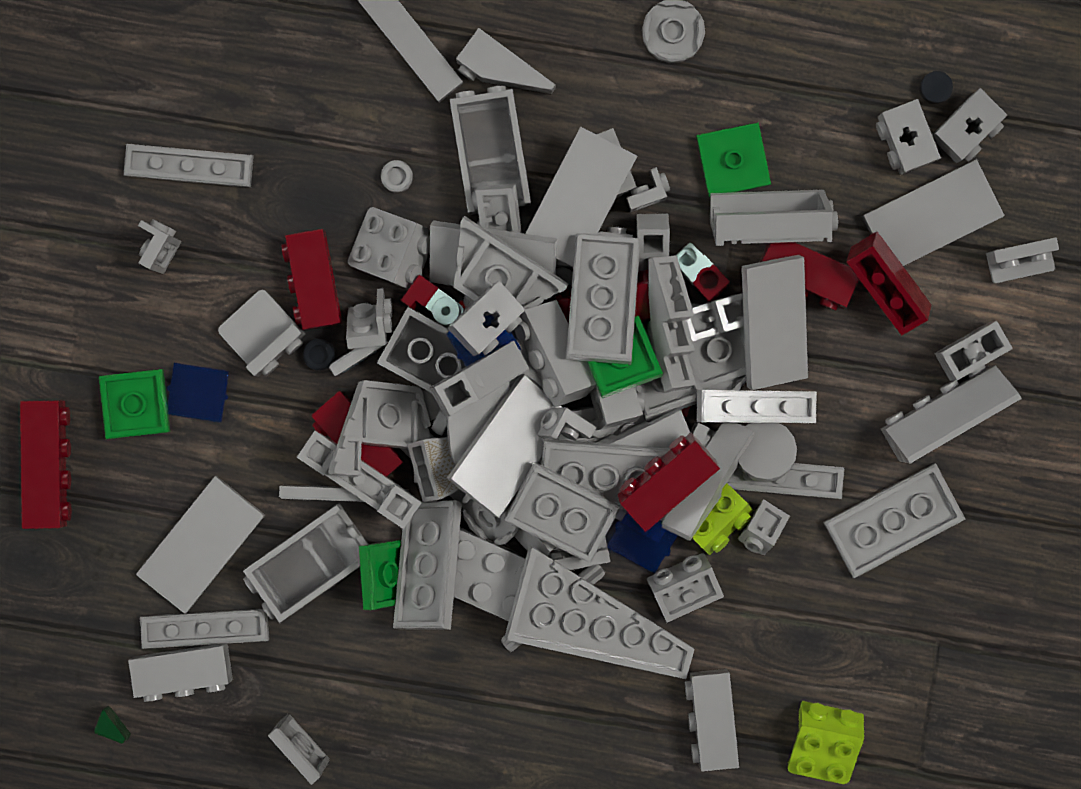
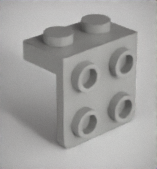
M371 207L366 213L348 258V264L356 269L409 289L419 275L422 276L423 268L430 253V229L413 221Z
M259 290L218 329L219 334L245 361L247 364L246 368L253 376L257 377L261 374L266 377L279 365L277 360L285 352L290 355L303 343L300 339L305 335L301 328L296 325L291 317L265 290Z

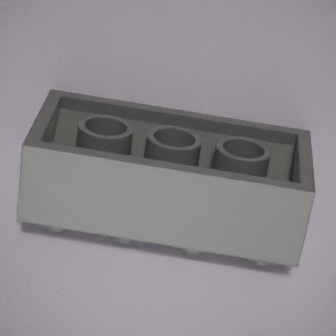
M983 365L969 373V378L958 383L955 380L940 388L942 393L933 399L929 395L919 399L912 404L915 409L904 415L900 411L885 420L887 425L881 428V431L899 462L910 464L1022 399L996 365L987 367Z

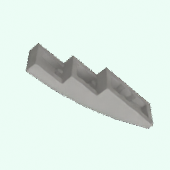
M677 255L653 257L649 259V306L655 354L663 372L661 377L664 392L689 389L696 385L687 355L695 351L686 321L694 316Z
M743 293L692 308L694 316L686 320L692 341L744 326ZM650 320L645 322V325L647 328V332L650 338L653 351L655 353Z
M674 409L650 423L642 422L617 436L612 434L597 443L669 448L675 439L682 435L686 437L690 430L682 411Z
M723 422L706 446L709 453L716 459L720 470L667 513L662 522V528L689 541L692 539L721 498L722 488L737 469L738 459L753 439V430L736 422Z

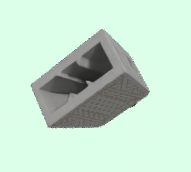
M448 437L424 439L407 444L423 503L442 499L459 490L456 485L447 479L456 466L449 452Z

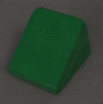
M107 706L102 710L94 730L95 734L121 744L127 741L131 733L112 708Z

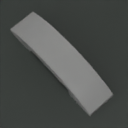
M314 431L297 458L322 475H326L404 529L422 502L362 460L361 476L328 475L337 444L319 432Z

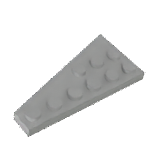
M529 545L505 633L506 640L682 679L687 678L694 653L693 647Z

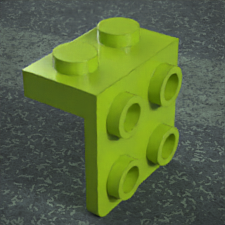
M726 483L722 488L721 498L692 538L709 555L714 551L718 553L728 544L729 538L727 537L735 529L741 530L749 523L752 518L750 514L754 510Z
M802 701L799 709V731L788 762V771L792 774L847 784L850 781L864 741V714L852 710L824 706L820 703Z

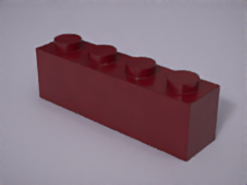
M20 401L22 529L66 527L67 521L71 520L72 507L71 503L67 502L66 490L71 487V472L66 470V458L70 457L71 454L70 439H66V426L70 425V409L65 407V401Z

